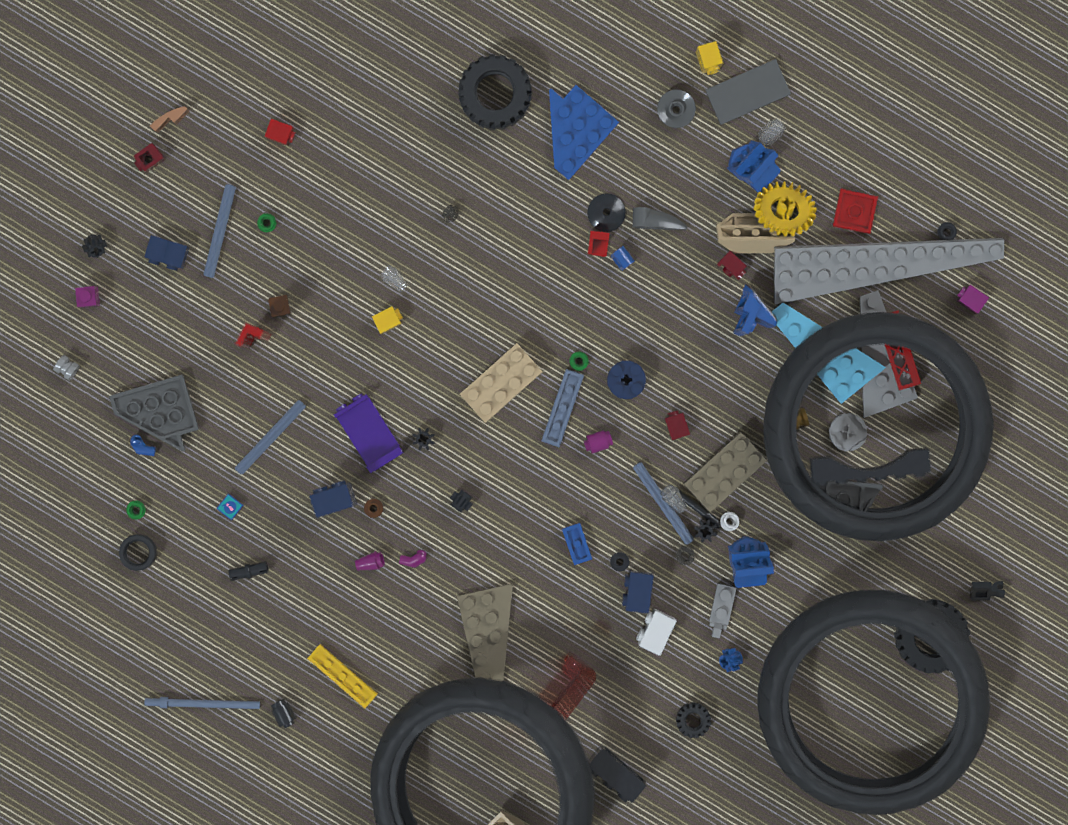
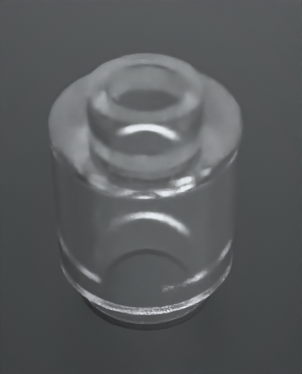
M777 118L770 120L758 131V140L764 146L767 144L772 146L784 134L786 127Z

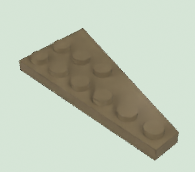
M513 583L457 596L475 678L504 680Z

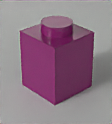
M972 285L963 286L957 294L959 297L957 302L974 314H978L989 299V297Z
M98 287L75 288L78 308L100 306Z

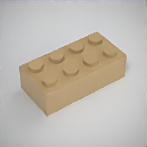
M516 343L461 392L460 395L486 423L543 371Z

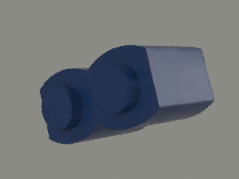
M151 235L144 257L149 259L148 263L159 266L160 262L167 264L166 268L177 271L178 268L183 269L189 247Z

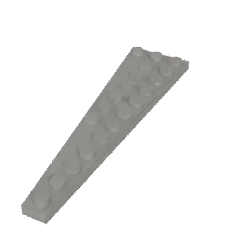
M988 238L774 247V304L1004 259V239Z

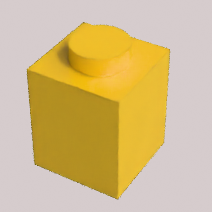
M393 306L372 316L380 334L401 325L400 320L403 319L399 309L395 310Z

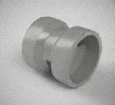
M62 355L53 370L57 373H62L64 378L70 381L79 370L80 365L76 362H70L66 355Z

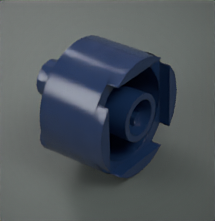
M632 361L618 362L610 369L607 375L609 390L620 399L635 398L643 391L646 384V376L643 369ZM625 375H628V378L632 379V382H629L628 386H626L624 382H621V379L624 378Z

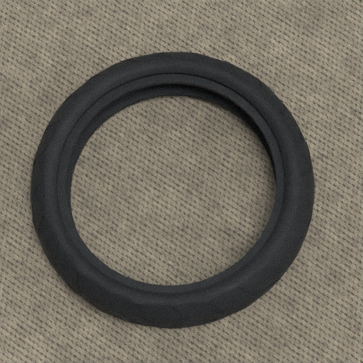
M873 312L844 317L826 325L810 335L792 351L776 375L767 397L763 429L767 459L773 475L783 493L803 515L820 527L844 537L879 542L906 538L930 529L955 512L965 502L977 486L989 459L994 422L990 397L981 373L971 357L952 337L936 326L908 315ZM879 344L896 345L918 352L931 361L946 378L954 393L958 407V441L947 469L927 491L897 506L868 508L867 511H864L865 508L858 510L859 507L852 505L848 507L846 506L848 504L836 501L835 498L830 495L828 496L816 483L811 481V476L802 462L797 444L796 424L799 406L804 393L814 377L823 367L838 356L863 346Z
M884 589L855 590L823 599L798 615L776 638L765 659L760 674L757 705L760 727L772 756L784 774L804 792L833 808L857 814L886 815L913 809L934 800L952 787L968 770L985 739L990 715V693L987 675L978 651L964 631L941 610L916 597ZM878 624L893 626L918 636L933 647L943 658L957 686L958 708L948 738L928 761L898 776L881 779L860 778L841 773L829 767L806 747L798 735L791 718L789 690L793 676L803 658L814 646L829 635L858 625Z
M481 677L448 681L426 689L407 702L392 718L382 734L373 757L370 774V795L376 824L418 825L407 797L406 771L410 753L421 733L433 722L455 714L481 713L496 716L516 725L527 733L548 758L559 790V814L556 825L592 824L595 803L594 780L589 760L577 734L561 714L542 698L523 687L509 682Z

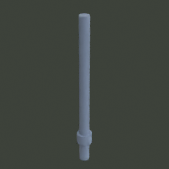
M160 697V699L145 698L144 701L145 706H160V708L260 709V701L169 699L168 697Z

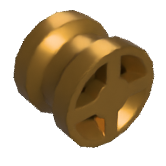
M804 408L798 411L796 430L800 426H809V420Z

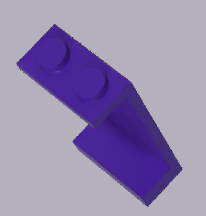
M361 393L352 399V404L348 406L343 404L336 409L337 413L334 416L338 419L364 460L369 472L373 473L404 452L367 394L363 396Z

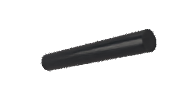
M678 488L672 493L674 496L705 519H710V522L713 525L716 524L717 528L721 526L720 520Z

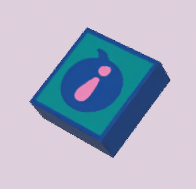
M228 493L216 509L230 520H233L244 505Z

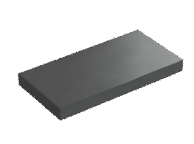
M776 59L705 90L720 125L791 95Z

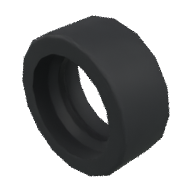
M137 534L129 536L120 545V560L129 570L140 571L147 569L156 560V545L146 535ZM135 541L145 543L149 549L147 560L140 564L131 562L127 557V548Z

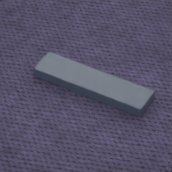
M566 369L541 440L542 442L560 447L584 377L583 374Z

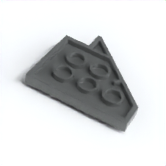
M183 374L109 396L113 412L116 416L180 451H186L181 435L200 430Z

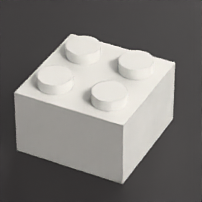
M654 608L653 612L649 611V614H647L645 629H640L636 639L640 647L660 656L674 628L676 619Z

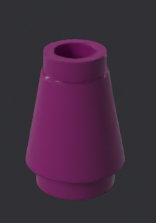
M374 551L355 560L357 571L380 570L381 567H384L385 561L382 552Z

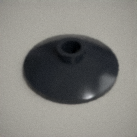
M601 194L590 202L587 215L589 222L594 228L599 231L610 232L622 225L626 210L623 202L617 196ZM609 209L610 215L605 216L603 210Z

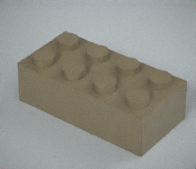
M739 432L683 484L711 512L767 460L742 432Z

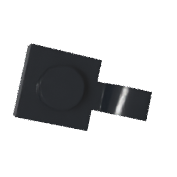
M997 581L993 586L991 582H972L970 591L971 601L990 600L991 596L1004 598L1003 581Z

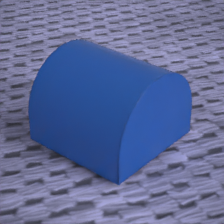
M624 246L611 255L613 261L622 271L635 262Z

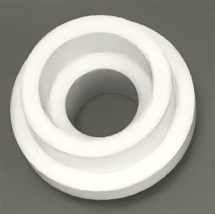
M726 512L721 516L720 524L724 530L733 531L739 526V518L733 512ZM728 518L732 521L731 525H728L726 522Z

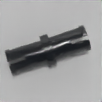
M264 561L229 569L228 573L230 580L235 581L242 578L251 579L253 578L252 576L269 573L267 562Z

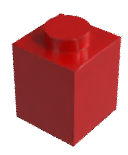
M271 119L264 137L288 146L289 142L293 143L296 132H294L293 126Z

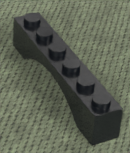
M926 447L906 449L891 462L871 468L847 466L830 456L809 457L811 481L816 483L817 486L828 485V482L836 481V484H846L848 480L854 479L856 482H867V478H875L876 481L887 480L889 476H894L895 479H904L906 475L914 474V477H925L926 473H931L930 450Z

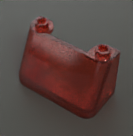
M571 651L564 658L565 662L562 668L563 673L570 679V682L551 705L565 720L595 683L597 676L592 667Z

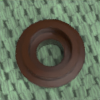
M370 499L364 505V512L370 518H377L383 512V505L377 499ZM371 505L377 506L376 512L370 510Z

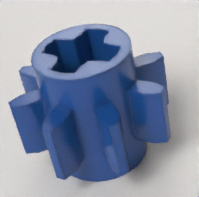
M736 648L722 650L723 655L719 657L720 666L726 669L727 672L740 670L739 665L743 663L742 654L736 651Z

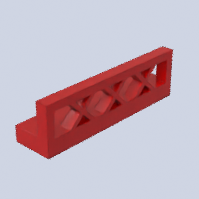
M884 344L898 390L921 384L911 349L900 346L894 349ZM897 353L904 358L905 363L902 368L895 365L894 358ZM902 372L909 374L912 383L901 385L899 378Z
M245 323L236 345L250 349L255 337L269 341L272 334L254 325Z

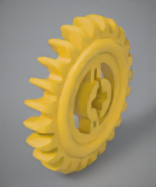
M778 181L775 183L774 188L769 183L767 189L763 187L762 192H758L757 198H755L753 208L756 211L755 216L759 218V223H764L763 228H770L769 232L771 233L776 231V235L783 233L787 237L788 233L791 236H795L796 233L802 234L803 231L809 229V226L813 225V220L816 219L815 213L817 208L814 207L815 201H811L812 195L805 197L807 190L800 193V185L794 190L793 182L789 188L786 187L785 181L782 187L779 186ZM778 201L775 216L772 213L771 206L774 202ZM796 206L798 209V215L796 218L789 220L792 217L794 208Z

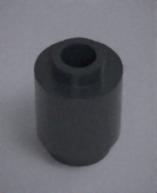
M281 699L271 705V712L279 727L283 726L285 729L294 724L293 720L296 719V716L285 699Z

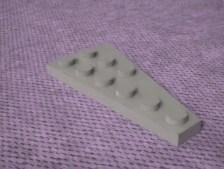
M878 290L859 297L860 314L873 312L887 313ZM884 344L861 347V352L886 367L863 386V418L918 398L914 386L898 390ZM889 345L894 349H897L898 347L896 345ZM897 353L894 362L895 365L902 368L905 361L903 356ZM902 372L899 378L901 385L912 383L909 374Z

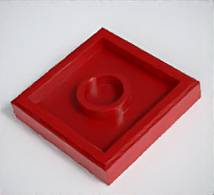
M840 189L832 227L871 234L878 196Z

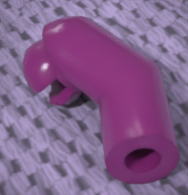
M418 550L417 554L412 557L401 555L399 564L416 568L426 561L427 553L424 550Z

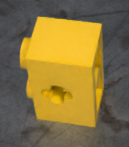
M714 41L698 46L696 55L702 74L712 75L718 73L723 61L717 42Z

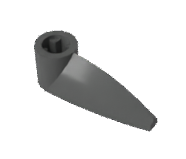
M645 207L633 208L632 228L687 230L686 224L672 215Z

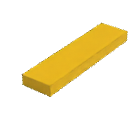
M321 644L307 658L363 708H366L377 696V692Z

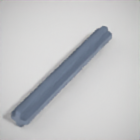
M225 185L204 270V276L213 278L215 275L236 187L233 185Z
M298 400L239 462L235 470L241 475L244 474L306 408L305 404Z
M641 462L633 467L634 471L686 545L691 543L694 538Z

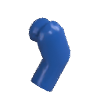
M139 435L131 437L130 444L137 454L155 456L156 447L146 446Z

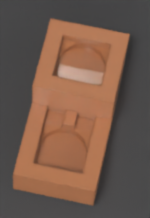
M185 106L176 108L159 117L150 127L159 133L170 120L177 125L190 111Z

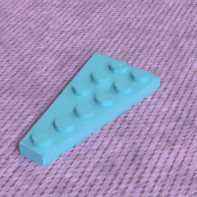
M782 303L772 311L777 319L776 325L795 348L810 335L822 328L785 303ZM853 349L829 362L817 375L842 404L886 367L858 349Z

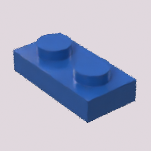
M577 523L563 528L562 531L574 565L592 560L581 524Z

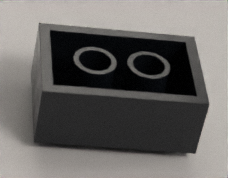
M603 744L588 759L592 775L596 778L600 776L603 779V784L610 790L614 788L617 791V796L625 803L627 801L633 803L647 786L646 781Z

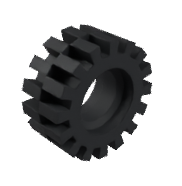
M695 702L687 703L677 712V727L684 736L699 738V736H703L708 732L711 726V716L708 710L701 704ZM691 713H696L701 717L700 725L695 728L689 727L686 723V718Z

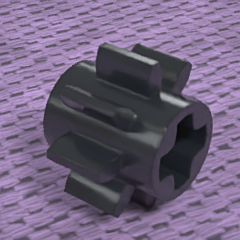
M91 234L86 239H83L85 245L82 248L85 253L87 252L89 258L91 256L98 258L105 253L104 247L107 244L105 239L102 240L100 234L98 236Z
M418 428L419 434H413L416 437V441L413 444L418 443L420 445L419 450L423 446L429 450L428 445L430 443L435 444L434 441H431V437H434L435 434L430 435L428 433L429 428L425 432ZM421 434L429 437L427 444L419 442Z
M462 489L459 493L454 491L450 497L452 500L450 505L460 513L464 509L469 511L473 505L470 502L473 497Z
M700 519V526H694V529L698 530L695 537L700 536L702 538L701 543L704 542V539L712 542L711 536H717V532L713 531L717 525H711L710 519L704 523ZM709 527L710 533L707 532L706 535H704L701 529Z

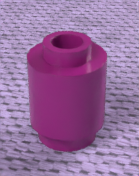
M604 430L587 435L586 440L583 441L586 451H590L591 454L609 449V446L613 445L610 432H604Z

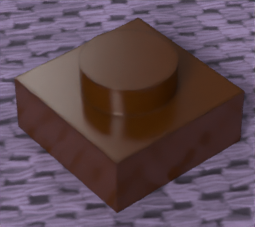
M287 295L268 299L272 318L291 314Z

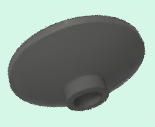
M682 90L666 92L660 98L657 106L660 120L671 128H682L688 125L694 118L696 111L693 98ZM673 107H679L680 111L678 113H674L672 110Z

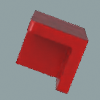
M590 231L588 255L606 257L610 233Z

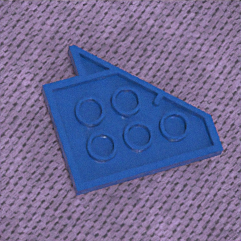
M577 85L572 88L564 99L552 89L549 90L554 168L568 181L619 124L613 116Z

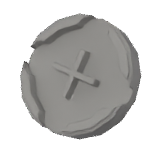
M851 413L841 414L830 424L829 438L832 444L840 450L854 451L860 448L866 440L867 427L864 421L857 415Z

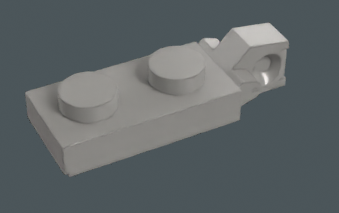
M717 583L709 618V626L713 627L712 637L720 638L722 629H727L736 587Z

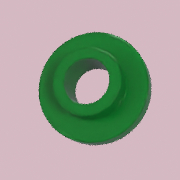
M268 213L262 214L257 220L258 228L265 233L272 232L277 224L275 217ZM270 220V226L265 227L264 221Z
M575 352L571 355L569 362L574 370L581 371L588 366L589 359L585 353ZM576 358H582L583 363L577 365L575 362Z
M135 500L127 505L126 512L131 519L137 520L145 515L146 508L141 501ZM135 506L140 509L138 514L133 512Z

